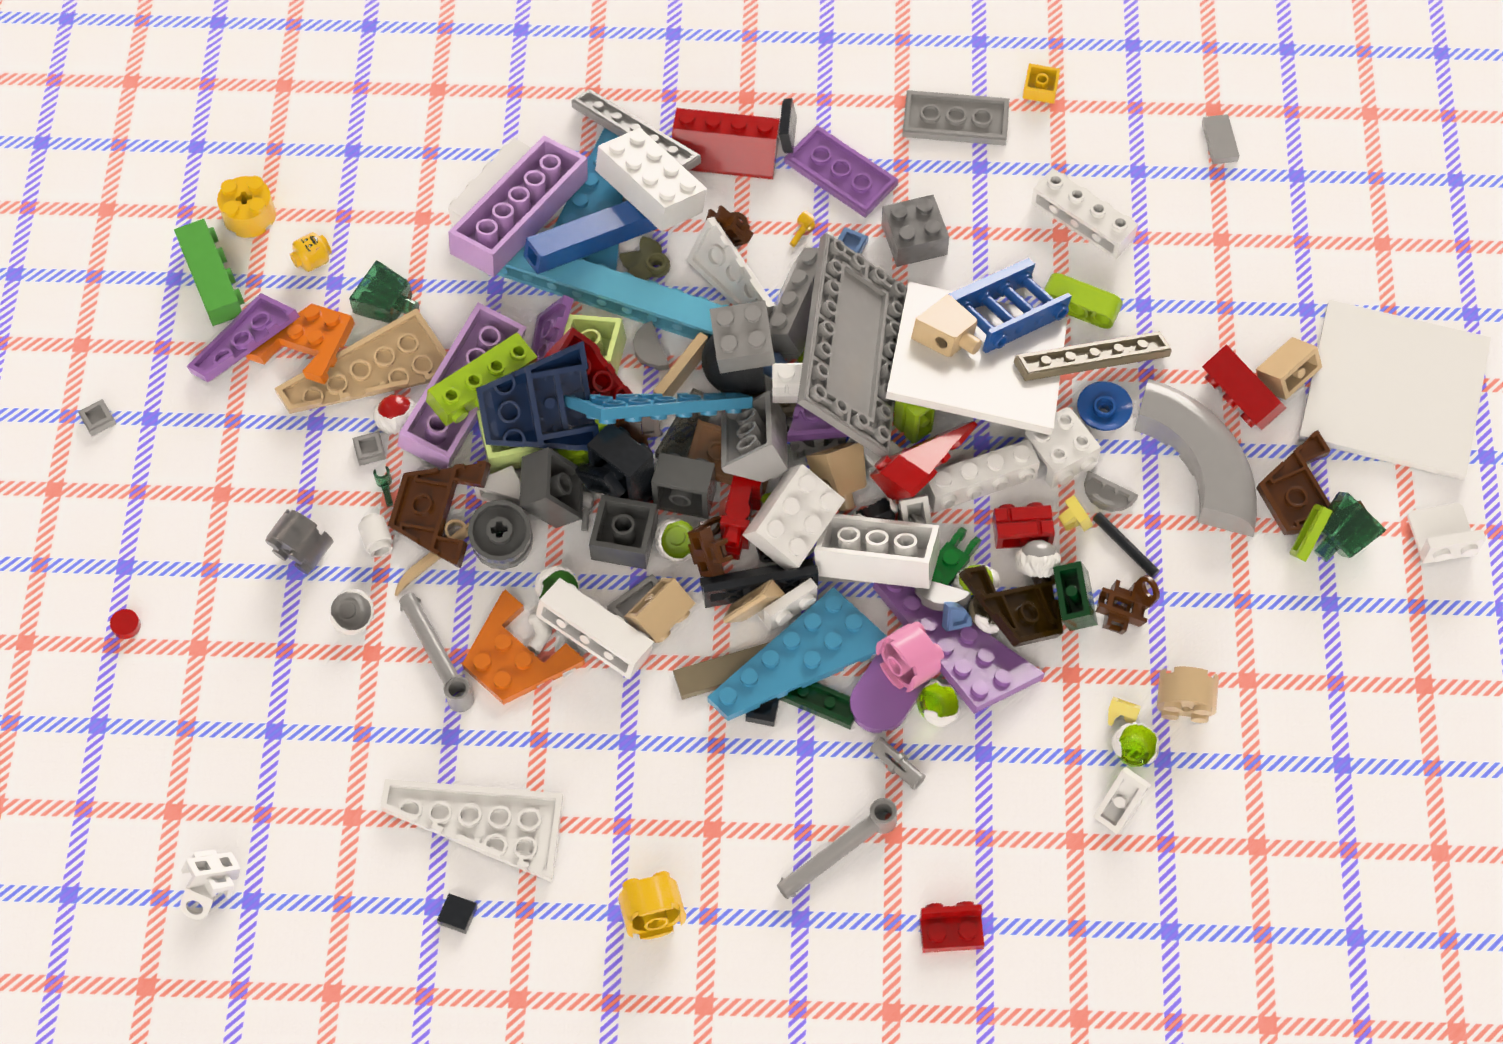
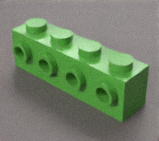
M203 218L175 228V235L212 326L235 319L242 312L240 305L245 302L239 288L234 290L232 284L236 283L231 268L225 269L223 263L227 262L222 247L216 248L215 243L219 242L214 227L208 228Z

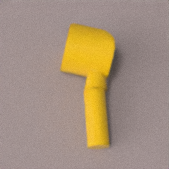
M803 211L797 218V223L801 227L789 243L792 247L797 245L806 231L810 232L815 227L814 217L808 211Z

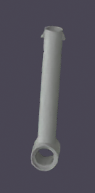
M414 593L402 596L399 600L400 611L405 612L444 684L443 690L449 707L455 712L469 710L474 703L470 684L466 678L458 675L431 623L423 612L420 605L421 599L416 597ZM459 691L465 692L462 696L453 697Z
M887 798L875 800L870 806L869 816L785 879L781 877L776 885L780 893L786 899L796 897V893L805 885L809 884L876 832L886 834L893 831L897 824V808L894 802ZM885 811L891 817L887 820H879L876 818V815L879 812Z

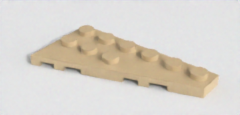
M416 308L336 354L337 362L334 367L329 368L327 372L329 378L325 384L306 379L302 372L274 389L289 414L430 383L447 352Z

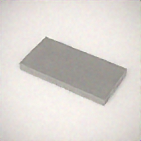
M907 90L902 137L1006 146L1010 98Z

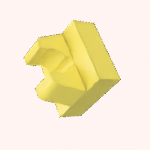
M1073 495L1065 500L1068 509L1058 516L1065 530L1069 531L1079 525L1084 532L1091 528L1093 524L1077 498Z
M1113 696L1108 709V725L1113 726L1114 720L1120 715L1124 716L1126 723L1135 722L1141 706Z

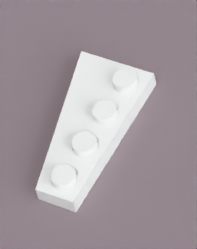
M715 217L707 218L686 261L733 305L765 300L769 317L775 306Z

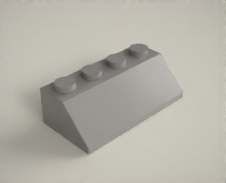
M804 247L793 263L774 303L775 306L768 317L773 350L776 353L801 355L805 347L819 248Z
M770 390L753 398L752 408L742 409V413L731 414L725 412L721 414V469L724 473L765 482L769 479L779 478L788 470L786 415L778 403H773V394Z

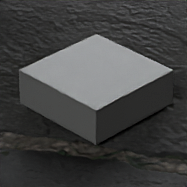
M103 399L78 411L91 437L116 425V421Z
M379 431L352 438L359 466L386 459Z

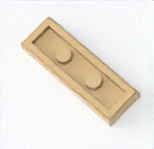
M701 332L697 334L655 387L653 394L662 393L663 396L670 397L675 395L701 362L702 352L708 336Z

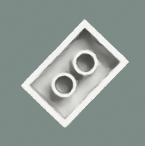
M804 464L790 467L742 535L784 570L799 568L845 499Z

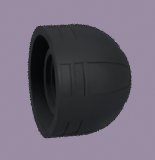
M712 334L702 352V368L709 383L722 393L733 392L749 395L765 392L763 367L720 374Z

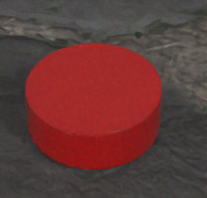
M122 609L111 617L110 628L116 637L130 639L139 632L141 622L134 611Z

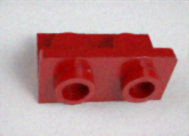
M972 901L958 902L956 906L931 903L926 905L925 908H921L919 923L922 953L984 949L981 917L982 904H974Z

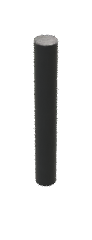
M1101 512L1093 517V521L1150 577L1154 578L1160 572Z

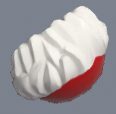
M391 394L375 407L373 419L380 431L387 433V435L391 433L396 435L401 431L416 403L405 396Z

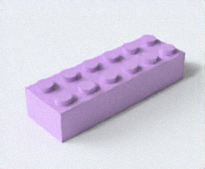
M544 135L448 231L450 254L495 277L526 244V238L535 235L588 180L587 157Z
M478 302L399 432L397 446L440 469L449 468L478 420L477 411L480 409L475 407L469 411L468 416L461 422H452L445 426L426 402L428 389L518 332L524 339L527 327Z

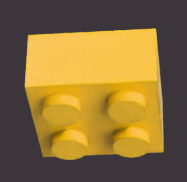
M1029 63L1022 99L1054 104L1061 69Z

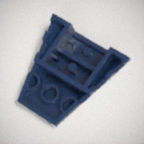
M584 341L476 388L486 445L536 447L543 449L549 447L552 449L588 451L587 444L599 433L598 424L595 423V419L586 418V414L565 407L564 395H574L582 400H589L590 389L586 372L588 363Z

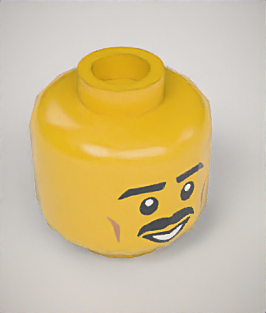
M311 232L292 243L293 252L290 253V258L296 268L301 266L302 269L310 272L328 263L329 255L332 254V251L323 235L319 236Z

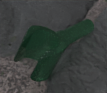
M385 466L387 473L384 476H378L376 469H374L375 482L383 491L386 506L391 507L393 506L389 486L392 483L390 470Z

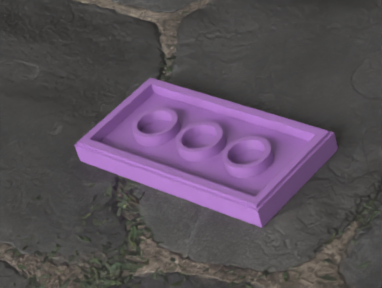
M816 125L794 147L793 153H788L784 157L785 164L864 218L890 194L899 181L895 176L819 125Z

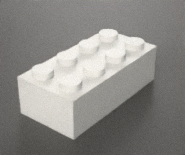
M641 128L598 146L595 170L661 232L703 213L707 188Z
M835 514L817 540L814 549L815 565H817L819 572L818 576L929 589L940 552L939 525Z

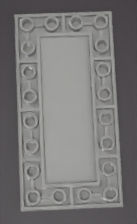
M825 233L820 237L797 403L882 458L888 455L890 450L895 400L886 399V393L907 288L902 282L896 281L886 274L882 268L876 267L867 261L863 255L848 248L841 240Z

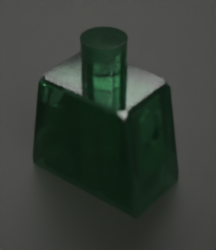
M377 260L349 297L354 314L385 323L395 321L401 313L407 314L416 308L419 310V302L412 300L410 283Z
M1339 491L1328 509L1332 510V513L1320 534L1324 540L1314 550V553L1325 562H1328L1336 552L1342 557L1351 558L1382 535L1387 529L1348 492Z

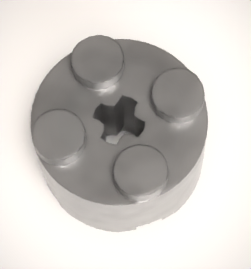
M286 509L265 539V542L273 548V554L283 561H286L288 558L296 562L294 566L307 575L311 570H314L334 543L326 531L322 535L319 534L315 522L295 510L289 511V509Z

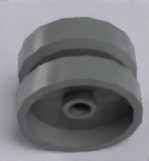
M494 500L486 502L475 510L469 520L468 536L473 552L481 563L492 569L506 570L516 567L527 558L532 550L533 533L528 516L520 506L511 501ZM499 533H503L501 538H497Z

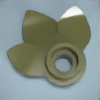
M641 237L639 251L619 254L621 263L628 269V273L643 280H648L651 277L660 278L670 271V260L662 253L661 245L649 237Z

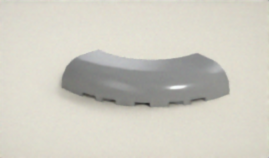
M1148 379L1134 431L1155 438L1166 446L1169 444L1180 454V459L1197 481L1200 503L1198 523L1253 537L1257 520L1255 481L1249 462L1235 436L1211 410L1196 399L1167 384Z

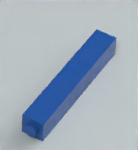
M625 201L527 237L523 256L538 275L652 232L658 228L629 201Z

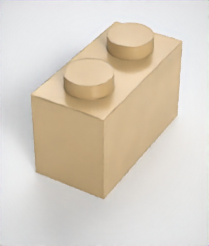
M1291 337L1256 368L1258 378L1275 396L1287 400L1322 368V363L1317 346Z
M662 578L624 618L633 628L644 632L654 643H660L670 635V629L676 623L684 621L690 615L689 610L696 603L675 578Z

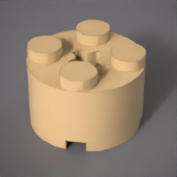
M1177 666L1174 667V672L1166 673L1167 668L1162 669L1159 672L1157 709L1161 711V717L1167 720H1177L1179 716L1191 717L1192 722H1209V717L1215 715L1217 711L1219 676L1214 673L1212 678L1208 676V670L1197 667Z

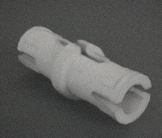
M883 737L878 738L871 746L870 752L874 753L888 766L887 770L891 774L896 773L913 790L918 788L925 780L926 775L921 773L907 760L908 756L903 752L899 753Z

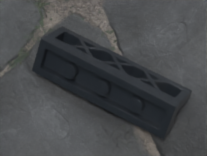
M813 558L804 559L799 568L784 570L778 564L725 573L714 577L700 578V585L705 608L732 604L772 579L784 594H787L810 578L818 586L819 572L817 565H814Z

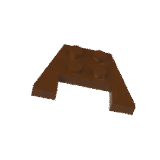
M1318 430L1314 431L1302 445L1300 444L1286 460L1282 461L1256 487L1283 535L1299 534L1314 504L1332 510L1322 532L1365 528L1371 526L1374 522L1361 500L1337 511L1333 509L1307 465L1328 456L1331 451Z
M481 460L477 461L476 464L465 465L462 463L456 464L451 468H431L403 473L388 526L455 567L461 568L468 544L464 540L442 537L457 484L484 488L491 464L488 461Z

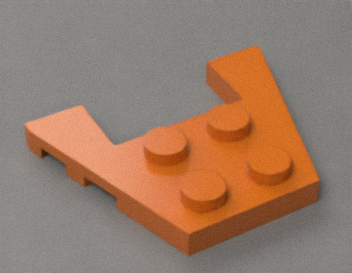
M310 304L298 312L300 316L298 319L245 356L248 360L265 365L281 346L315 356L302 372L306 379L325 384L329 378L327 372L330 367L335 366L337 362L336 354L339 348L344 347L355 322L351 315Z
M506 589L501 593L462 662L463 669L503 705L537 689L538 685L550 679L554 681L562 677L563 673L573 668L578 669L585 664L584 658L567 643L546 662H542L505 629L524 611L523 604Z

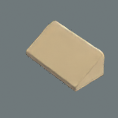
M773 579L768 580L732 603L724 615L723 621L725 624L745 621L785 594Z

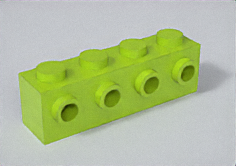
M517 332L429 388L426 402L445 426L452 422L459 423L468 416L469 411L475 407L479 409L476 388L537 361L538 357Z

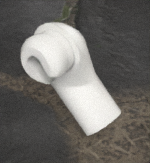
M532 612L528 617V623L534 628L535 635L527 648L535 654H540L552 635V629L550 625L536 616V612Z

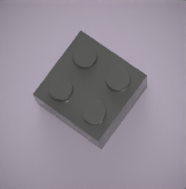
M549 447L523 456L521 463L520 507L554 528L582 520L583 482L575 471L578 465Z
M659 453L651 481L653 503L657 504L659 510L709 519L716 493L715 463H710L702 458H685L677 453Z
M601 495L589 541L591 560L647 570L659 520L657 504Z

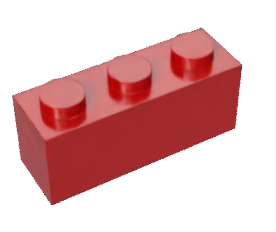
M1227 344L1202 366L1208 373L1204 378L1215 389L1220 386L1226 392L1222 397L1232 408L1236 405L1241 408L1243 413L1240 416L1251 428L1256 425L1263 430L1287 408Z

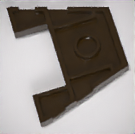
M985 565L966 568L959 573L961 580L1013 647L1058 638L1064 633L1059 601L1054 598L1053 586L1056 584L1054 574L1047 578L1032 576L1033 585L997 592Z

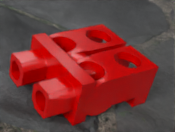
M736 475L733 476L725 507L726 515L721 516L720 534L721 539L727 538L728 543L724 544L727 555H732L734 560H740L742 549L749 550L751 543L742 534L751 523L752 511H759L762 507L763 483Z

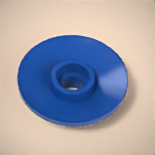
M1100 381L1088 385L1081 391L1077 400V411L1081 419L1088 426L1101 431H1112L1124 426L1130 419L1133 410L1132 399L1128 392L1112 382ZM1100 409H1106L1108 412H1101Z

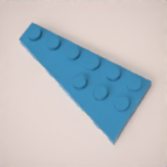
M833 587L707 697V702L727 721L759 708L760 704L776 697L780 699L788 695V692L799 687L805 688L844 671V668L849 665L871 659V656L876 654V644L887 636Z

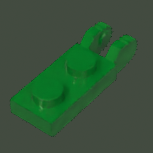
M960 527L952 536L950 542L947 541L941 548L932 581L951 586L956 578V574L960 573V570H963L970 562L971 556L981 544V539L975 536L969 542L965 551H961L957 546L965 538L967 530Z

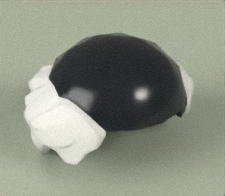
M884 497L876 503L869 505L868 508L864 507L855 511L853 516L895 520L898 505L892 499Z

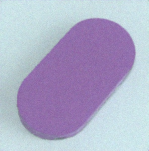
M876 655L851 693L850 709L854 716V721L862 729L871 733H882V731L897 729L904 722L925 690L924 687L931 679L911 692H906L907 688L905 687L898 689L889 681L881 669L880 664L884 662L882 655Z

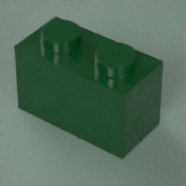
M1078 561L1053 567L1061 618L1069 631L1098 625L1089 571L1084 564Z

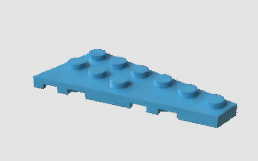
M606 128L603 129L588 159V180L566 202L553 228L623 202V196L595 170L598 146L618 138V135ZM619 244L585 256L583 259L594 264H604L610 269L617 271Z
M733 392L704 393L703 398L695 394L677 393L676 399L675 397L663 396L662 393L617 394L616 400H613L611 396L591 394L589 395V400H582L574 395H564L565 407L586 414L588 419H598L601 424H615L616 419L625 418L627 422H640L642 417L650 416V419L665 420L667 415L673 414L676 417L689 418L692 417V413L700 412L701 415L713 416L717 415V411L725 410L726 413L737 414L742 413V409L752 408L753 397Z

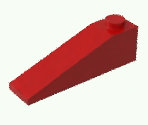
M573 327L544 356L545 358L584 341L588 363L586 372L590 395L611 396L613 400H616L617 394H633L615 373L614 367L600 353L601 350L596 343Z
M975 421L962 423L891 456L885 455L875 463L876 469L870 474V477L888 498L892 500L912 498L938 473L935 468L950 459L951 455L948 451H952L962 445L978 424Z

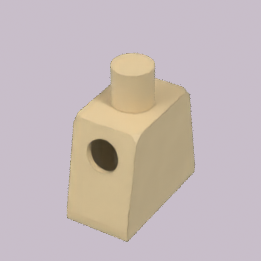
M948 294L915 319L911 338L947 357H952L962 348L974 355L982 345V341L974 336L978 323L977 319Z
M858 442L842 443L807 455L806 458L810 470L845 499L839 511L855 508L852 492L863 489L867 485L863 445Z

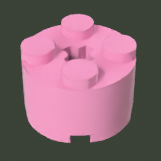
M918 621L904 625L876 644V655L881 654L884 661L880 664L881 669L889 681L898 689L905 687L907 688L906 692H911L939 674L941 670L940 660L944 658L943 650L938 644H933L926 634L925 628Z

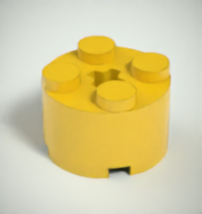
M241 176L222 182L217 196V204L225 227L241 238H253L265 233L266 228L273 224L276 219V209L270 190L266 183L263 182V179L259 176Z
M660 871L652 877L640 880L632 878L622 883L623 890L618 895V902L627 934L633 938V933L639 934L640 939L645 940L662 937L674 931L673 925L679 921L680 925H682L686 921L687 916L677 882L670 877L669 872Z

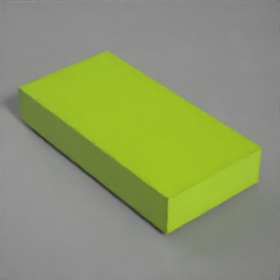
M1314 504L1289 552L1290 555L1304 562L1307 561L1332 510Z

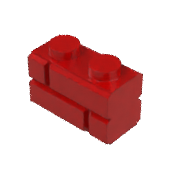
M1032 502L1023 507L1003 504L998 508H994L992 524L996 549L1020 548L1034 540H1044L1053 545L1055 530L1051 505Z

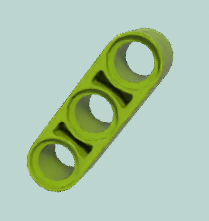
M1060 273L1051 274L1044 288L1054 299L1069 293L1072 297L1067 315L1104 329L1112 328L1123 306V301L1117 295Z

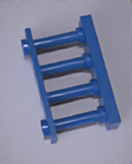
M1029 257L948 293L977 319V327L986 334L982 349L985 353L996 348L1000 349L1013 340L1056 320H1061L1069 311L1068 307L1072 296L1066 293L1054 299L1032 280L1035 263ZM1026 288L1043 305L1034 308L1015 290ZM1006 297L1024 314L1014 318L995 299ZM980 306H986L1003 323L994 327L975 309Z

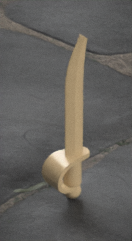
M458 519L448 521L445 526V537L464 540L468 537L469 522L465 524ZM451 527H461L454 534H452L451 536L449 535L448 530ZM430 552L419 560L401 577L394 595L398 596L414 579L441 558Z

